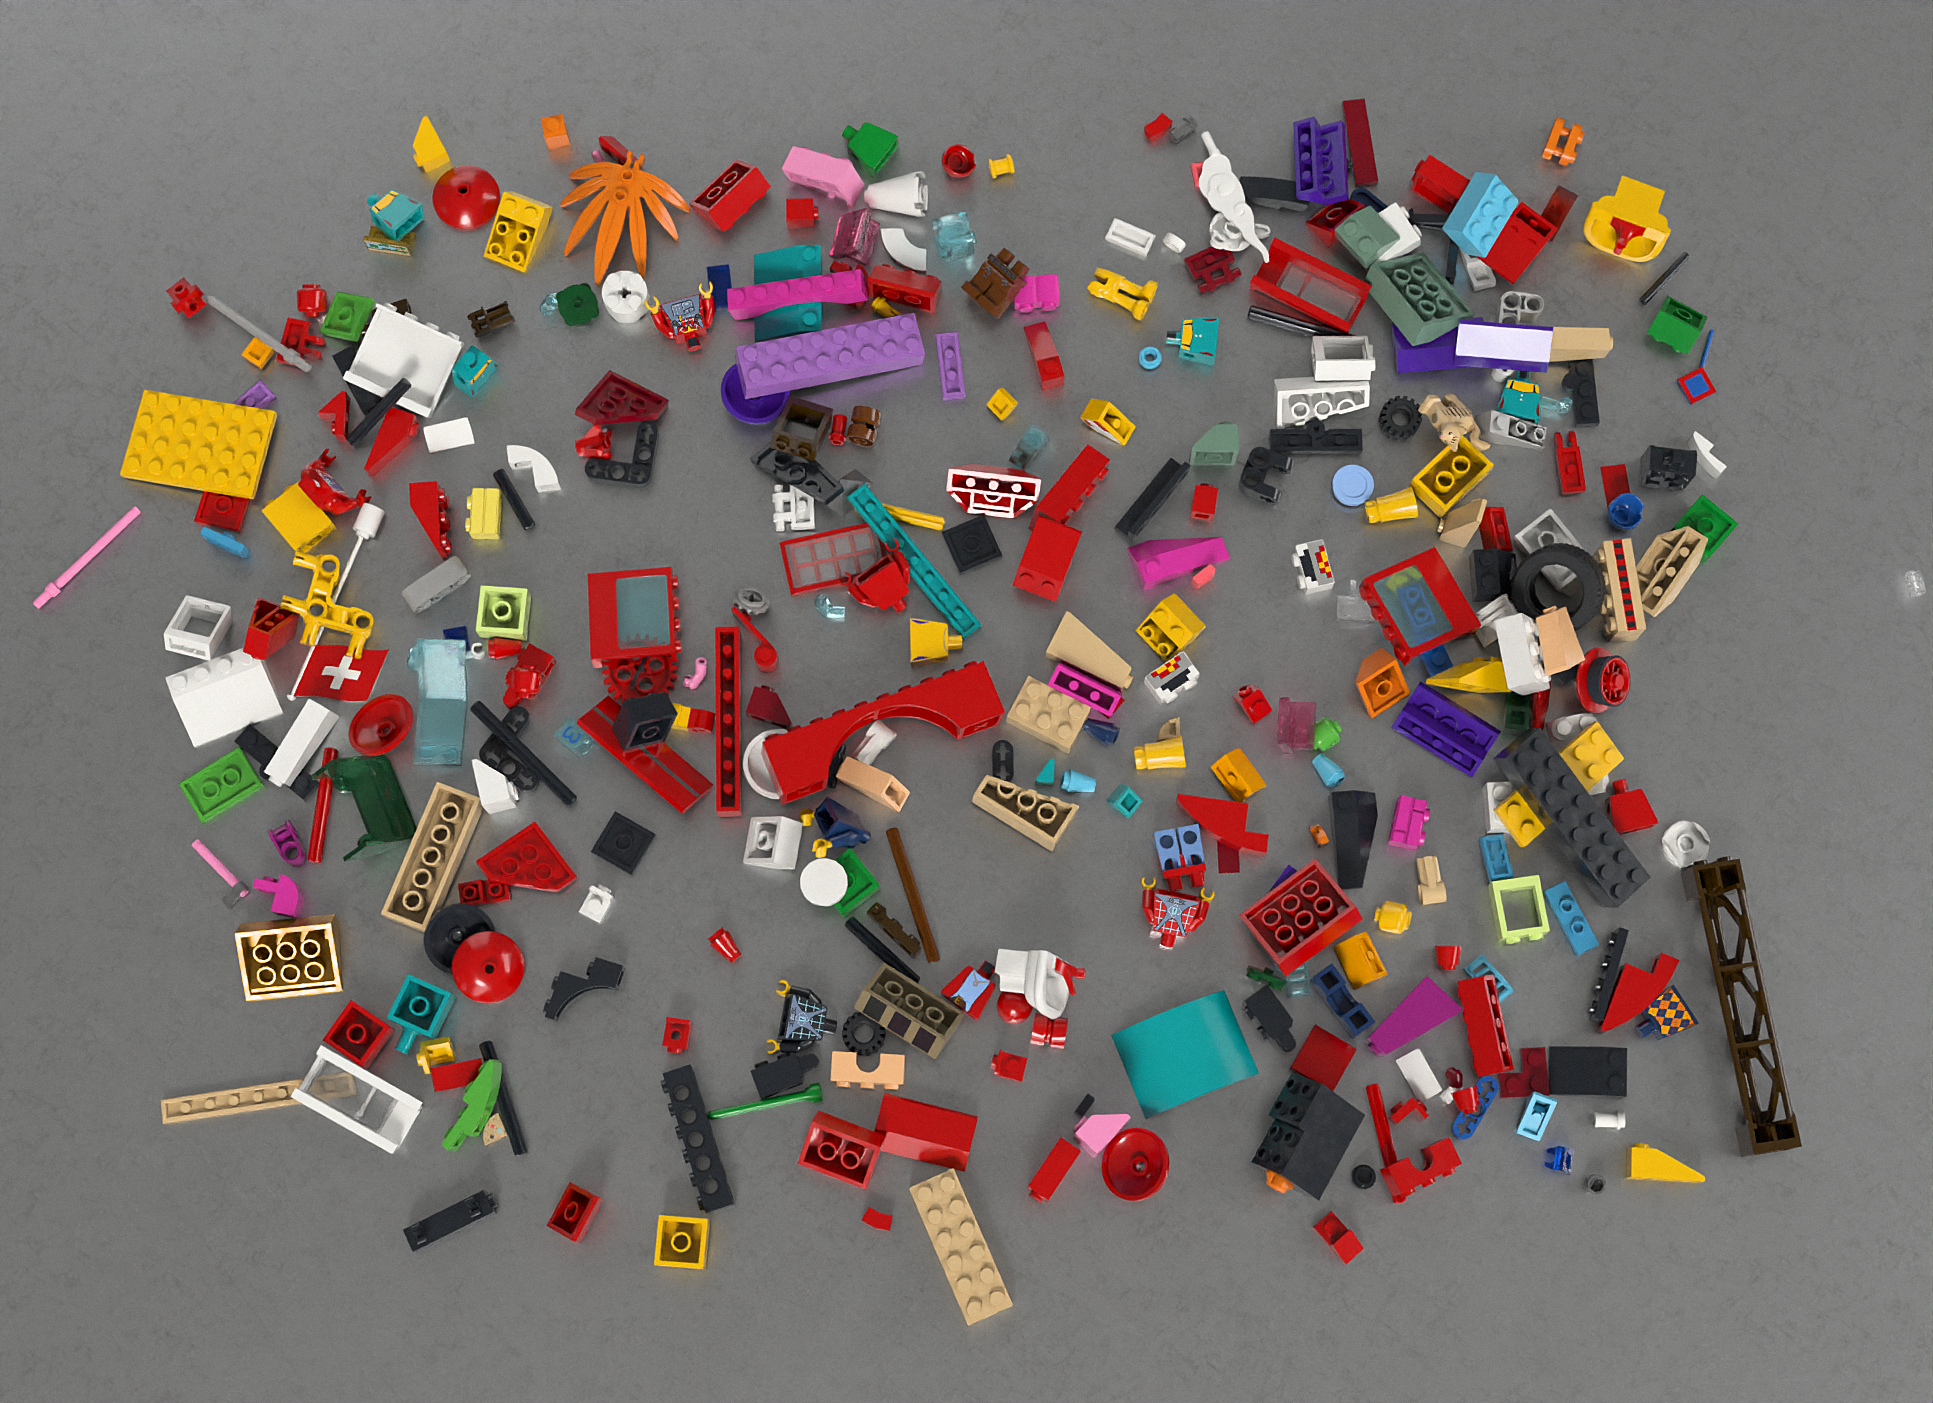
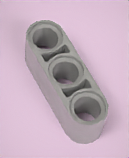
M455 556L410 584L402 591L401 595L412 611L419 613L464 584L471 575L460 559Z

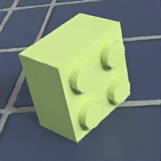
M481 586L476 632L480 638L494 639V637L527 641L531 594L528 589Z

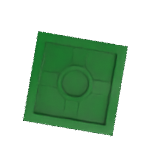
M1702 494L1671 531L1689 526L1708 538L1700 561L1703 565L1736 528L1738 523Z
M851 848L834 860L844 868L848 879L845 895L839 902L833 904V907L842 918L846 917L880 890L879 883Z

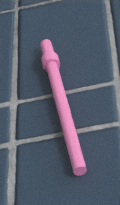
M135 506L130 509L53 583L50 582L44 588L45 591L32 603L40 609L52 596L55 598L61 592L60 589L141 512Z

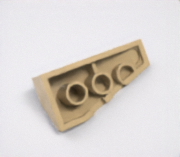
M1476 498L1448 512L1445 519H1440L1437 532H1440L1439 540L1465 548L1482 521L1487 500Z

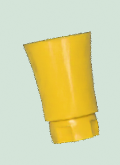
M1411 486L1399 492L1365 502V511L1369 524L1379 521L1382 523L1398 519L1418 518L1416 499Z
M1182 736L1134 747L1137 769H1145L1147 767L1148 770L1157 768H1186Z

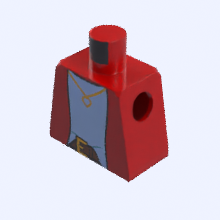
M986 960L978 970L968 965L942 989L941 995L975 1021H978L996 987L989 980L995 972V967Z

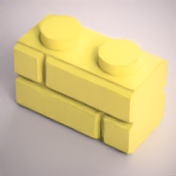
M473 488L471 496H467V509L471 510L470 518H466V532H469L473 539H500L502 493L500 489Z

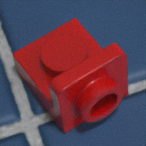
M1000 1050L998 1055H993L990 1068L995 1069L994 1076L1022 1082L1028 1058Z

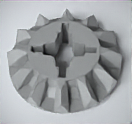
M753 588L737 589L732 597V600H734L733 605L739 607L740 611H747L748 614L750 612L758 615L759 612L765 613L769 607L767 596Z

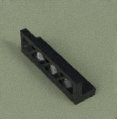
M1170 458L1117 523L1115 530L1133 543L1189 474L1191 465L1187 462L1181 465L1173 458Z

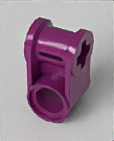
M289 819L282 826L267 831L271 841L285 862L293 867H299L305 863L307 853L294 825ZM298 849V855L293 859H289L290 852Z

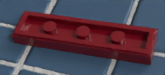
M1365 98L1342 101L1355 187L1378 184Z

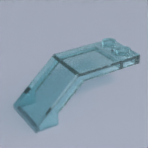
M417 638L415 662L418 669L419 707L413 763L415 765L462 766L468 703L465 640Z

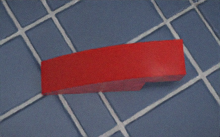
M1184 794L1177 795L1176 804L1191 822L1199 824V828L1204 833L1233 849L1265 857L1269 834L1245 831L1249 803Z
M1660 953L1655 957L1650 973L1627 963L1622 965L1612 988L1604 1020L1598 1024L1596 1032L1599 1034L1607 1032L1641 1013L1666 987L1680 960Z

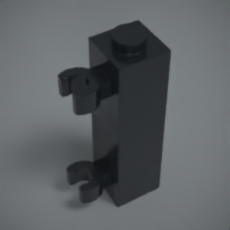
M482 1190L403 1229V1232L412 1252L418 1253L497 1214L495 1207L498 1204L492 1193L488 1194L487 1191Z

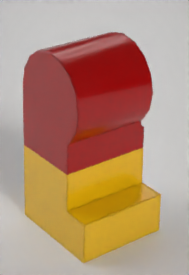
M672 703L678 714L671 728L696 733H712L715 713Z

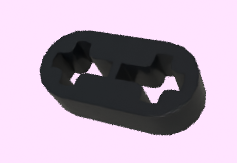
M999 740L993 745L992 749L993 777L1001 779L996 773H1000L1001 765H1005V771L1010 773V775L1006 776L1004 781L1011 783L1014 776L1013 746L1007 740ZM1000 746H1005V749L1010 751L1005 754V760H1001L1000 753L996 752V750H1000Z

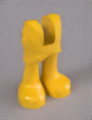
M1097 267L1094 276L1106 283V285L1097 281H1090L1087 286L1090 293L1098 298L1107 299L1112 303L1116 302L1131 311L1135 319L1141 321L1148 310V305L1151 304L1158 282L1149 280L1144 286L1126 280L1125 276ZM1119 289L1139 298L1140 300H1135L1119 293Z

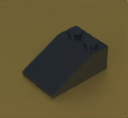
M1549 1046L1548 1081L1550 1095L1607 1099L1627 1097V1048Z

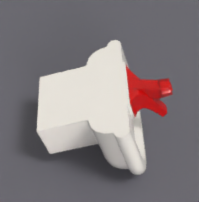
M998 949L995 973L1000 975V991L1024 993L1027 1002L1042 1015L1050 1019L1061 1016L1069 993L1072 996L1076 994L1073 977L1084 979L1086 976L1085 968H1076L1048 951L1030 950L1025 952Z

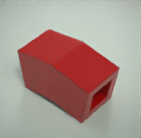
M1163 113L1155 121L1144 126V133L1150 143L1163 137L1172 127L1173 121Z
M869 1207L862 1221L875 1229L890 1231L893 1216L879 1213Z

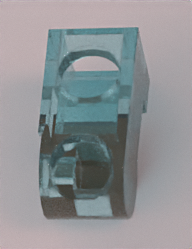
M1032 424L1017 444L1009 461L1023 471H1026L1042 448L1050 441L1049 435Z

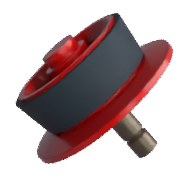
M1596 647L1590 649L1584 655L1585 660L1580 662L1577 676L1573 678V683L1576 684L1578 698L1582 706L1591 713H1601L1608 709L1609 706L1617 707L1625 701L1631 683L1630 670L1622 657L1618 655L1612 656L1604 648Z

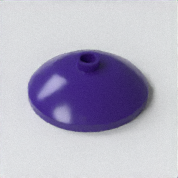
M736 363L728 369L721 383V399L725 408L733 417L748 424H764L776 419L782 413L790 391L760 396L756 400L751 398L745 399Z

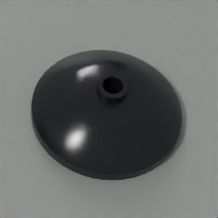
M457 903L446 906L432 916L425 928L423 944L426 955L438 969L452 974V960L459 945L475 933L495 931L494 925L489 916L474 905ZM460 932V937L454 939L453 934Z

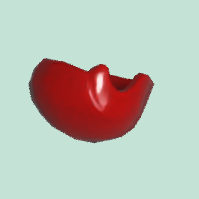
M951 145L942 154L943 170L950 177L957 179L967 177L977 165L975 164L974 153L964 145Z
M1002 991L996 1003L998 1016L1004 1022L1013 1025L1025 1022L1033 1010V1007L1027 1002L1024 993Z

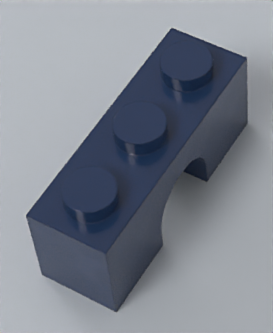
M1330 964L1310 979L1312 985L1352 1039L1375 1023L1363 1004L1358 1003L1346 987V981L1333 964Z

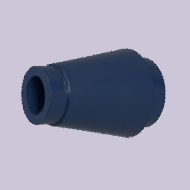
M1088 718L1084 724L1083 731L1105 745H1114L1120 728L1116 727L1115 723Z

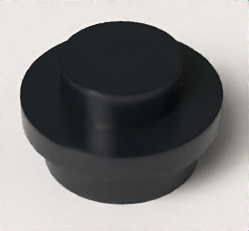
M1359 1165L1352 1171L1351 1179L1357 1188L1368 1189L1374 1185L1376 1174L1370 1166Z

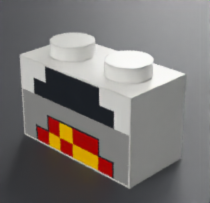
M1323 539L1296 545L1291 554L1293 566L1298 568L1297 582L1299 588L1304 589L1305 595L1332 589L1335 582Z
M1182 651L1147 675L1144 679V684L1159 704L1165 701L1168 704L1179 696L1177 693L1185 688L1187 691L1198 683L1196 680L1200 673L1184 651Z

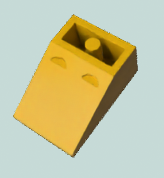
M514 191L503 192L484 257L526 272L547 229L553 207Z

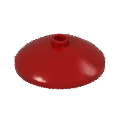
M463 165L448 170L439 178L433 190L432 201L437 215L445 224L460 230H470L483 226L493 218L500 204V190L493 176L486 170L477 166ZM462 189H467L466 193H460Z
M396 694L381 695L370 700L356 713L350 724L348 736L351 746L358 753L365 756L381 755L397 747L405 739L413 723V709L410 703L404 697Z
M495 931L478 932L466 938L457 948L452 960V975L457 987L465 996L480 1003L499 1002L513 994L523 979L525 969L524 958L518 945L508 936ZM488 964L494 966V970L491 973L485 972V967Z
M1129 1128L1118 1133L1107 1145L1102 1158V1175L1109 1190L1117 1197L1128 1201H1142L1153 1196L1163 1186L1169 1172L1170 1160L1167 1147L1157 1134L1144 1128ZM1145 1163V1168L1141 1171V1165Z

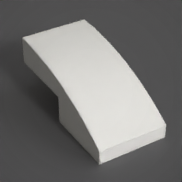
M1460 249L1473 291L1495 286L1496 279L1491 268L1479 260L1477 256L1465 254Z
M1695 431L1687 441L1690 450L1697 451L1698 463L1716 480L1727 466L1709 453L1714 445Z

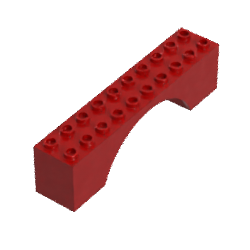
M977 661L969 662L963 666V669L957 671L955 669L947 670L942 673L941 677L933 679V677L925 678L920 681L919 685L914 687L911 685L903 686L898 689L897 693L892 695L884 693L870 703L862 701L854 705V709L835 711L832 713V717L813 719L809 722L810 725L802 728L800 725L791 727L787 730L788 733L780 736L778 733L767 736L765 741L762 742L761 755L781 805L826 789L829 767L838 749L853 733L876 720L893 717L921 719L941 727L956 740L999 725L1005 711L984 661L979 663Z

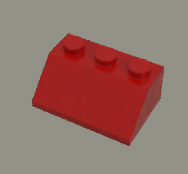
M735 159L689 205L713 228L724 232L734 225L736 219L746 214L756 200L763 198L771 186L756 166Z
M882 264V266L875 265L868 279L869 297L876 299L879 296L881 299L885 298L886 302L935 314L942 290V281L932 275H917L912 270H897L888 264Z

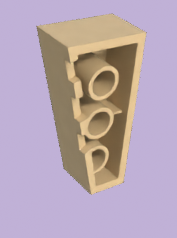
M989 775L985 776L974 793L972 800L977 806L1051 852L1079 809V805L1068 804L1060 801L1058 798L1052 796L1050 798L1038 794L1037 791L1026 790L1017 787L1016 784Z

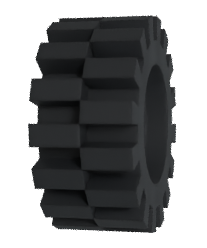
M1399 395L1395 399L1390 398L1381 410L1379 422H1381L1380 428L1385 430L1384 434L1386 436L1389 433L1391 439H1394V437H1398V440H1402L1403 437H1405V440L1409 439L1411 435L1413 436L1418 431L1422 422V413L1418 411L1420 405L1418 403L1415 405V400L1412 398L1410 401L1407 400L1408 396L1400 398ZM1398 410L1404 411L1409 416V422L1403 426L1397 425L1392 420V414Z
M855 1012L843 1024L842 1037L846 1047L851 1052H856L860 1056H868L876 1053L883 1046L886 1031L885 1027L863 1013ZM862 1024L869 1025L873 1029L872 1039L865 1043L859 1042L854 1035L855 1029Z

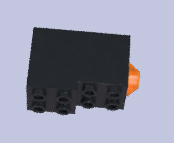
M1291 1073L1269 1113V1116L1275 1120L1268 1129L1251 1163L1266 1172V1184L1275 1191L1285 1193L1292 1189L1319 1201L1365 1114L1322 1083Z

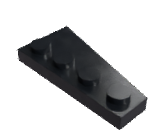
M771 442L750 458L751 463L825 505H828L844 492L843 486L816 460L811 461L772 449Z

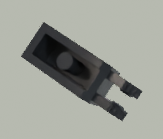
M1265 985L1242 1003L1244 1006L1242 1009L1243 1013L1250 1021L1253 1019L1258 1025L1256 1030L1263 1040L1268 1039L1270 1043L1275 1040L1286 1053L1296 1048V1041L1289 1031L1292 1027L1293 1019L1268 985Z
M786 1052L778 1055L777 1061L768 1063V1060L755 1064V1069L750 1072L762 1100L802 1085L805 1080L804 1073L811 1071L813 1068L815 1069L820 1062L817 1055L812 1053L797 1057L796 1053L791 1055V1053Z

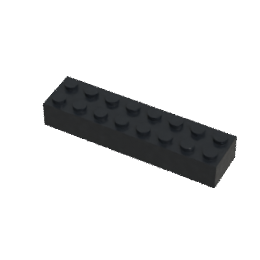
M1541 728L1526 729L1493 758L1603 907L1618 908L1651 878Z

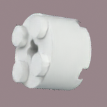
M619 271L607 276L602 287V298L607 312L616 321L621 323L638 321L649 310L644 305V300L650 306L648 289L641 275L631 271Z

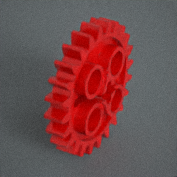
M639 634L636 635V640H632L628 635L626 643L621 639L618 640L620 649L666 645L665 642L657 645V637L652 642L649 641V634H646L644 640L640 639ZM671 654L650 656L644 665V672L639 674L634 688L630 689L629 687L636 678V670L639 671L645 657H640L638 660H631L630 658L609 659V661H603L602 663L603 667L606 668V670L602 671V676L608 677L603 680L604 685H611L608 688L609 694L616 692L614 695L615 701L623 698L622 705L629 698L644 697L650 693L666 692L669 697L667 689L674 690L675 685L672 682L677 681L678 676L673 673L678 672V667L672 666L676 661L673 662V659L669 658ZM657 662L662 665V668L652 670L649 666ZM626 672L631 677L623 681L618 678V675ZM647 682L652 687L644 691L639 688V685Z

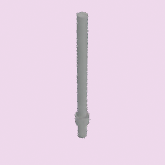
M213 295L207 297L206 302L281 354L283 359L289 364H295L305 372L310 371L311 364L302 359L298 352L292 348L288 349Z

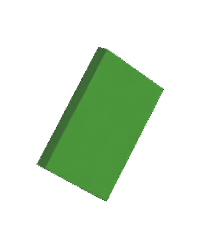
M240 746L178 783L202 824L265 787Z

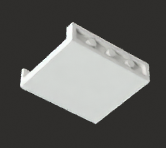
M384 302L383 306L376 304L377 310L351 368L345 372L343 379L384 398L402 378H406L412 386L396 404L431 419L464 343L459 341L460 336L449 331L446 335L438 332L440 327L432 323L426 322L423 325L417 322L418 317L408 312H405L404 316L397 313V307L386 302Z

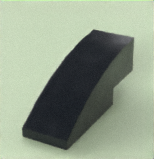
M1241 176L1239 178L1245 201L1274 209L1285 207L1301 212L1310 205V201L1301 200L1296 197V181Z

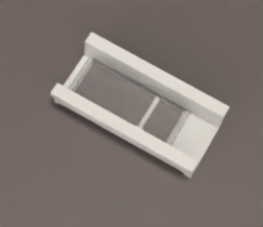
M321 1045L316 1053L318 1055L301 1086L295 1088L291 1097L393 1154L401 1146L423 1106L421 1105L423 1102Z

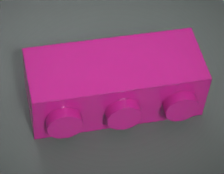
M1059 662L1048 683V686L1110 717L1123 694L1062 662Z

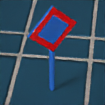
M1713 329L1709 331L1699 369L1677 379L1691 405L1716 393L1713 384L1704 370L1714 334Z

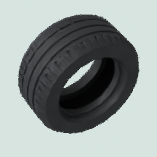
M1554 543L1543 546L1524 558L1517 567L1514 577H1512L1511 598L1513 599L1514 607L1518 613H1523L1536 621V618L1543 614L1542 610L1546 609L1536 595L1535 582L1537 574L1543 567L1548 565L1567 567L1576 574L1582 589L1579 605L1575 610L1568 612L1573 628L1577 631L1594 618L1603 604L1606 582L1600 565L1597 564L1592 555H1589L1590 553L1580 549L1578 546L1569 545L1568 543Z

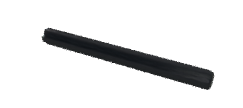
M477 701L471 706L470 711L566 806H571L577 800V796L481 701Z

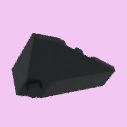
M1358 790L1331 792L1328 796L1337 883L1342 890L1359 889L1363 887L1378 818L1376 795L1374 792Z

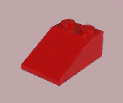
M1039 515L1018 567L1013 586L1056 602L1062 592L1083 531Z

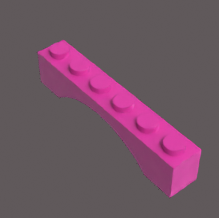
M860 269L727 289L728 311L735 320L759 317L773 309L800 303L833 302L849 304L868 301L867 281Z

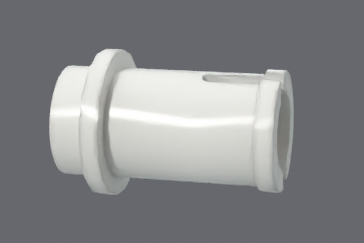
M1619 1110L1616 1113L1594 1112V1127H1616L1617 1130L1625 1128V1113H1620Z

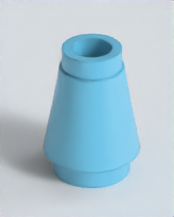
M1323 753L1319 754L1312 761L1326 786H1330L1333 789L1346 778V775L1343 773L1344 770L1324 756Z
M1072 769L1063 771L1060 789H1065L1066 792H1094L1096 778Z

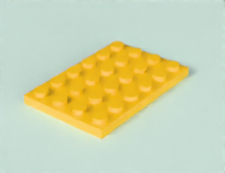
M144 390L120 475L123 478L255 499L277 413L272 410Z

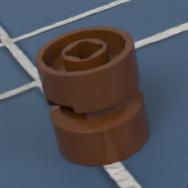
M855 406L851 416L853 424L849 425L847 440L860 446H875L878 435L876 429L880 427L882 413L871 407Z

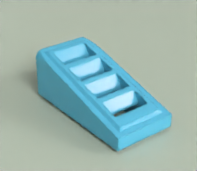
M1483 954L1463 969L1470 978L1481 977L1487 971L1494 975L1497 982L1496 988L1501 987L1503 989L1498 994L1499 1002L1514 992L1509 983ZM1483 964L1485 968L1475 974L1473 970Z

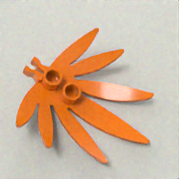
M628 150L627 161L623 166L610 162H597L582 166L569 174L570 179H594L581 184L570 192L560 203L561 208L606 187L582 212L570 233L564 249V255L568 256L609 201L600 224L596 243L594 264L596 286L600 285L609 267L622 233L626 213L629 210L630 237L634 258L642 279L645 278L647 237L640 198L645 199L652 214L676 241L679 239L674 223L663 203L652 191L673 206L690 213L687 203L669 184L650 173L640 171L646 160L643 154H640L634 166L632 162L633 152Z

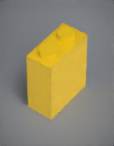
M299 482L287 486L283 494L278 498L268 501L265 504V508L261 511L295 551L307 553L337 528L327 515L298 486Z

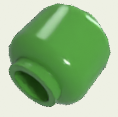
M1324 716L1308 726L1309 733L1306 736L1315 750L1319 748L1321 751H1326L1340 742L1341 737L1339 733L1342 729L1336 719L1331 721L1328 717Z

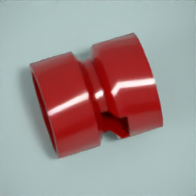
M1035 1013L1030 1044L1041 1046L1049 1042L1052 1048L1064 1049L1068 1018L1058 1017L1050 1020L1042 1014Z

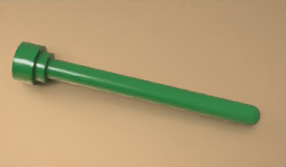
M819 1082L810 1084V1087H806L804 1091L711 1110L708 1112V1118L715 1120L808 1100V1102L813 1101V1103L822 1102L821 1086Z

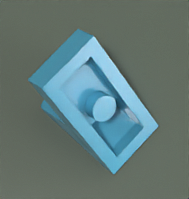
M1535 1091L1526 1099V1108L1517 1126L1516 1133L1540 1141L1557 1104V1100Z

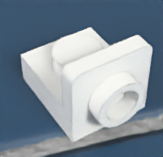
M600 884L597 888L591 885L589 888L590 892L579 913L601 924L614 898L610 895L611 890Z

